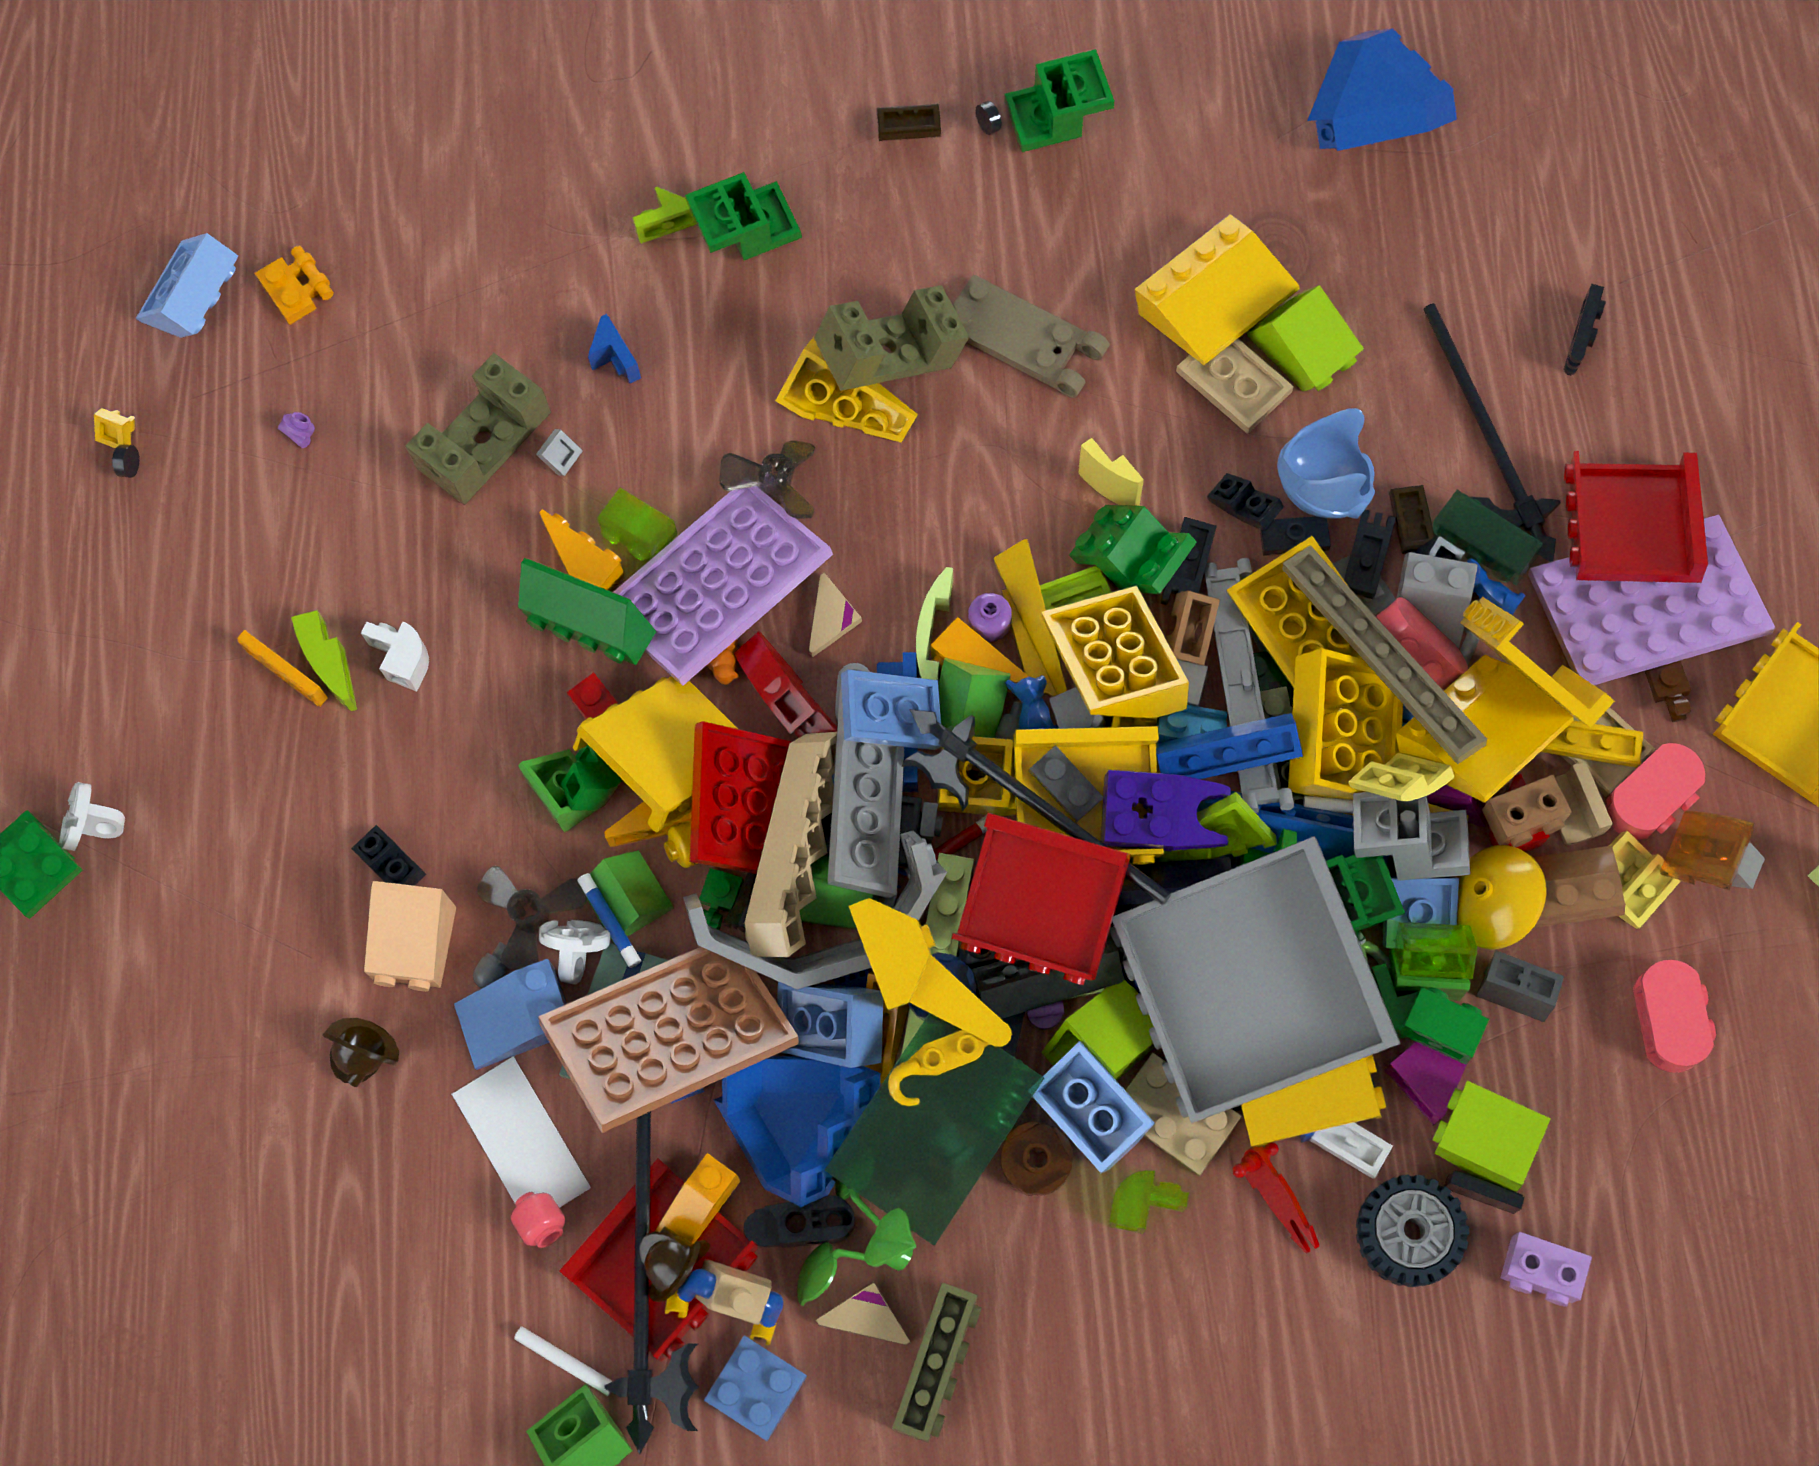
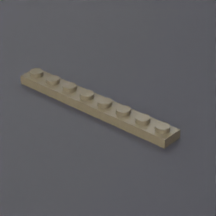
M1311 545L1283 562V571L1457 764L1486 746L1487 738Z

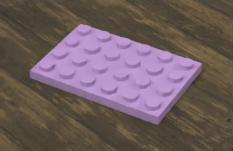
M745 478L613 593L630 599L657 631L645 652L683 686L828 560L833 553L830 546L754 483Z
M1720 515L1704 519L1708 566L1702 583L1576 580L1575 567H1570L1569 557L1530 568L1528 576L1573 672L1593 685H1597L1773 633L1775 626Z

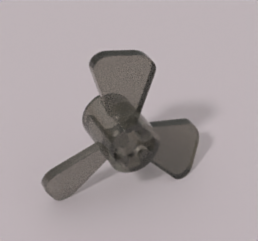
M788 441L783 445L780 454L767 455L763 459L762 465L736 454L727 453L721 459L719 483L727 491L757 486L776 503H782L786 513L796 519L812 518L814 515L813 506L791 486L795 468L814 454L815 446L801 441Z
M493 866L487 870L478 884V896L485 902L507 909L509 916L516 924L501 954V960L507 968L518 970L539 962L536 933L539 932V928L544 923L548 922L549 913L580 909L586 904L587 896L578 883V879H569L543 898H540L532 890L523 889L518 891L500 867ZM531 904V908L537 911L534 916L525 917V920H521L520 917L526 915L523 907Z

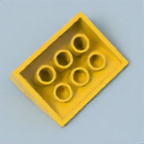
M1230 214L1135 288L1139 315L1202 365H1205L1299 290V284L1257 235Z
M1313 536L1226 590L1293 688L1296 656L1324 648L1361 658L1283 571V562L1311 545L1343 580Z
M1137 586L1041 612V617L1090 715L1158 718L1187 709L1189 681Z
M1324 648L1296 656L1292 715L1296 722L1303 757L1290 759L1288 788L1292 792L1307 796L1353 800V793L1366 791L1351 788L1348 781L1371 761L1385 765L1399 753L1396 732L1402 728L1403 703L1361 658Z
M1483 655L1448 686L1444 692L1487 738L1486 746L1457 764L1415 717L1396 732L1399 753L1450 765L1455 777L1446 785L1478 800L1487 802L1574 720L1573 715L1512 665Z

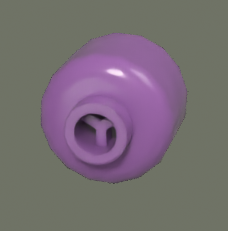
M985 593L972 601L968 610V624L970 628L987 642L998 641L1009 632L1012 623V609L1005 598L995 593Z

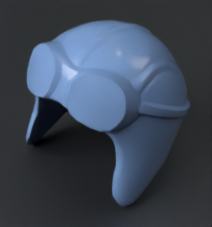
M1350 408L1323 417L1301 429L1281 449L1277 462L1281 485L1288 498L1302 511L1323 518L1349 517L1358 519L1373 499L1375 489L1373 488L1374 467L1369 456L1362 453L1358 445V436L1365 420L1361 410Z

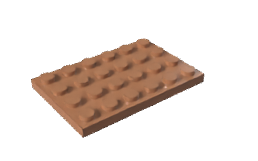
M703 947L696 948L538 1016L540 1027L602 1133L798 1044L797 1033L757 972Z

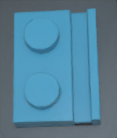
M1187 705L1186 710L1158 717L1159 741L1157 743L1226 728L1228 712Z

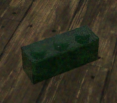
M1458 489L1433 522L1435 536L1442 537L1464 551L1463 555L1467 560L1472 558L1479 564L1481 563L1491 569V573L1500 581L1505 583L1510 581L1516 586L1540 555L1543 544Z

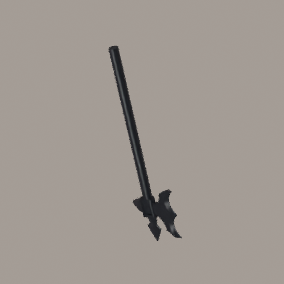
M1434 303L1429 304L1423 310L1515 500L1513 504L1514 510L1500 509L1489 498L1470 497L1463 502L1476 507L1481 515L1482 522L1478 534L1489 538L1496 546L1497 557L1494 566L1502 564L1513 552L1512 536L1522 526L1525 532L1530 531L1534 539L1531 550L1547 561L1554 562L1556 539L1547 536L1543 526L1545 523L1544 518H1547L1561 502L1557 499L1545 498L1535 501L1533 495H1527Z
M909 709L921 734L931 733L940 740L938 744L944 749L937 755L918 751L903 761L902 767L915 766L921 769L927 775L932 790L946 789L952 792L957 797L962 812L968 805L969 786L962 780L958 764L959 761H968L1068 836L1107 847L975 749L977 743L972 740L975 735V716L970 715L955 727L952 725L946 728L937 721L935 712ZM1128 864L1125 878L1161 905H1164L1170 898L1171 893L1132 864Z
M651 1111L636 1118L633 1369L628 1370V1377L619 1378L605 1385V1390L619 1397H627V1405H633V1420L626 1429L639 1455L655 1428L648 1421V1405L652 1404V1397L659 1399L666 1405L670 1412L672 1423L686 1431H698L688 1415L689 1400L699 1388L689 1374L688 1362L689 1356L699 1343H688L672 1352L668 1367L659 1376L653 1377V1370L648 1369L649 1278L646 1275L645 1266L640 1257V1244L645 1235L650 1233Z

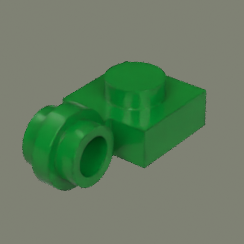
M712 868L709 869L699 897L701 904L710 906L708 910L703 909L709 926L720 930L723 915L718 914L719 910L730 912L744 882L742 877Z

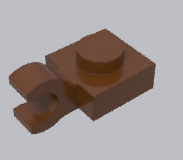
M1681 660L1645 670L1655 703L1666 702L1672 722L1686 720V714L1691 712V708L1685 696L1689 695L1691 688Z

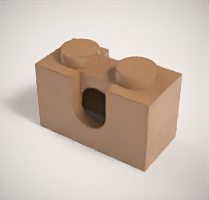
M1191 591L1176 593L1171 616L1177 618L1174 632L1172 635H1167L1165 639L1177 660L1204 666L1220 599ZM1201 624L1202 632L1198 641L1196 642L1195 632L1197 626Z

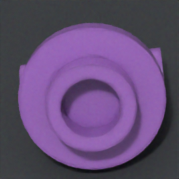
M294 412L283 416L278 429L301 448H306L310 444V436L313 434L315 427L308 416Z
M1063 1001L1027 1011L1030 1022L1039 1029L1055 1027L1060 1022L1062 1014H1064Z

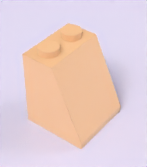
M378 881L372 882L364 972L374 980V984L384 987H395V982L408 984V988L417 991H429L430 987L441 988L456 912V906L442 889Z

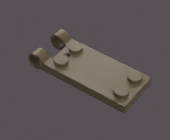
M974 274L953 304L958 317L969 335L966 343L1040 380L1071 398H1076L1085 385V380L1079 373L1071 369H1064L1075 350L1084 353L1093 360H1101L1110 346L1109 341L1100 333L1095 331L1086 332ZM1060 349L1062 352L1055 354L1053 350Z

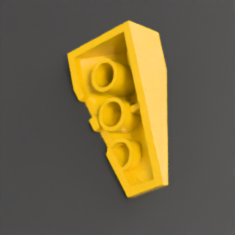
M814 337L803 349L775 400L802 418L813 421L815 418L833 423V426L841 428L847 426L863 430L865 434L901 443L918 416L916 412L880 383L841 391Z

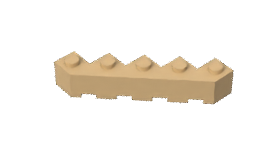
M837 732L808 733L789 744L745 919V937L749 943L750 953L754 956L789 957L806 944L799 910L817 898L810 864L827 854L821 819L832 813L834 790L832 775L835 773Z

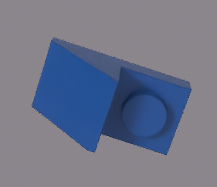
M607 313L602 315L588 354L591 368L595 370L611 362L619 376L624 374L631 384L641 378L638 364Z

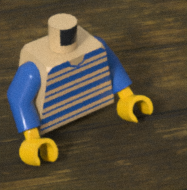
M705 1259L702 1268L694 1270L674 1295L667 1299L665 1314L677 1311L679 1312V1318L686 1317L689 1302L695 1297L708 1309L754 1323L750 1339L753 1340L754 1337H761L766 1340L765 1345H770L776 1328V1322L784 1303L780 1294L771 1291L770 1279Z

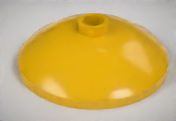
M1507 845L1485 848L1470 857V875L1456 876L1459 878L1457 933L1467 942L1483 949L1508 947L1525 937L1539 920L1546 900V882L1539 864L1526 852Z

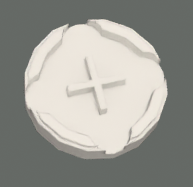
M77 782L71 790L68 799L70 808L66 816L63 817L59 843L63 849L75 851L82 834L109 839L116 838L123 833L125 823L123 813L113 808L91 804L90 784Z
M554 920L544 923L539 928V941L546 947L560 950L559 980L564 983L578 984L585 970L586 953L606 949L610 944V932L605 930L602 925L589 921L571 920L567 921V926H558V921Z

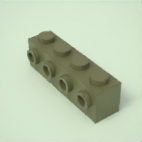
M942 1282L892 1427L893 1431L928 1444L931 1436L939 1437L945 1416L939 1414L944 1399L951 1401L958 1380L951 1377L955 1364L963 1365L970 1343L963 1341L967 1328L969 1326L975 1329L982 1307L976 1305V1294Z

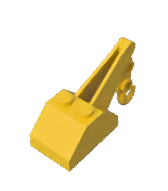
M870 898L849 906L887 1009L892 1010L912 1003L962 1029L923 1045L908 1061L899 1064L889 1075L888 1089L892 1098L901 1105H918L920 1102L919 1098H908L901 1093L900 1082L903 1078L910 1075H939L973 1062L982 1055L987 1045L996 1047L1006 1045L1011 1039V1029L1007 1023L1000 1019L932 956L930 948L936 945L927 924L921 926L917 919Z

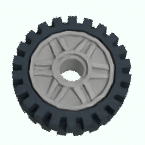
M1401 1175L1377 1186L1365 1199L1356 1220L1357 1243L1360 1244L1362 1257H1365L1368 1261L1367 1265L1372 1270H1376L1379 1273L1378 1276L1384 1280L1388 1279L1392 1281V1284L1399 1286L1423 1287L1436 1283L1448 1276L1461 1262L1468 1246L1469 1226L1466 1225L1468 1218L1466 1212H1462L1459 1199L1457 1197L1454 1198L1450 1194L1452 1191L1449 1188L1439 1185V1181L1432 1178L1426 1179L1422 1175ZM1405 1222H1413L1419 1227V1240H1412L1405 1235Z

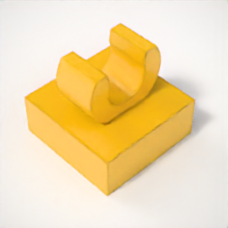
M101 408L94 414L95 441L115 449L120 444L131 445L130 433L135 429L134 417L126 418L121 416L118 410L111 412Z

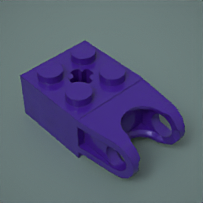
M1108 770L1104 776L1100 842L1107 847L1164 849V851L1170 852L1227 846L1228 836L1207 830L1199 823L1197 807L1203 801L1230 796L1231 788L1223 784L1182 775ZM1138 803L1148 810V813L1143 817L1144 819L1139 818L1138 812L1132 811V807H1136Z

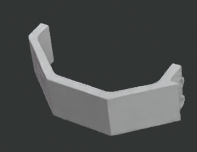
M914 831L900 834L910 871V879L892 908L919 920L947 871L936 861L931 844H927L925 838L921 839ZM697 893L683 897L697 945L794 989H801L871 968L861 938L796 958L754 956L750 953L747 941L707 924Z

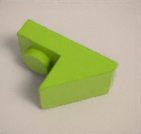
M655 187L660 208L648 209L632 217L640 244L697 225L686 202V198Z

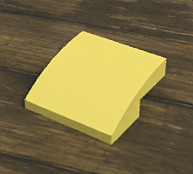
M1093 438L1083 443L1080 452L1079 475L1093 489L1118 505L1140 506L1144 479L1124 455L1112 462Z
M1397 753L1385 765L1371 761L1348 782L1351 788L1399 801H1411L1437 791L1455 776L1450 765Z
M1628 831L1621 832L1609 845L1612 846L1625 901V915L1619 917L1634 928L1639 929L1683 878L1659 854L1651 855Z

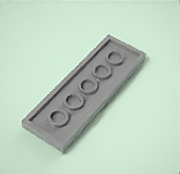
M840 686L828 885L890 898L897 895L904 747L845 741L842 686Z

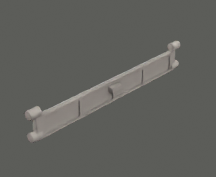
M1248 558L1239 559L1236 568L1217 570L1215 563H1207L1204 573L1208 596L1220 599L1213 629L1230 727L1265 719L1248 622L1226 591L1240 582V579H1244L1252 574L1250 560ZM1273 763L1238 771L1242 799L1255 813L1259 812L1258 805L1279 802L1281 810H1291L1294 808L1292 790L1290 788L1277 790Z

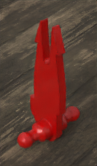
M1270 1142L1265 1147L1254 1146L1244 1152L1241 1163L1235 1164L1232 1168L1233 1175L1237 1178L1245 1176L1253 1189L1257 1187L1269 1208L1292 1235L1290 1238L1306 1254L1311 1249L1300 1229L1312 1246L1317 1249L1320 1245L1313 1225H1309L1292 1189L1281 1173L1278 1174L1270 1161V1156H1275L1278 1153V1145Z

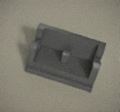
M1495 950L1484 971L1486 975L1478 988L1476 996L1545 1022L1556 1006L1564 976Z

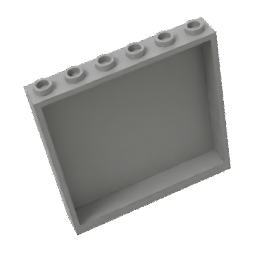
M1315 837L1171 893L1170 898L1164 905L1154 900L1113 916L1114 926L1110 927L1111 936L1117 948L1123 946L1127 960L1123 961L1125 972L1130 981L1136 980L1140 990V994L1136 995L1138 1005L1142 1014H1149L1154 1027L1149 1029L1150 1036L1156 1049H1163L1167 1062L1162 1063L1164 1072L1170 1084L1176 1082L1181 1095L1176 1097L1178 1108L1182 1117H1189L1191 1123L1401 1044Z

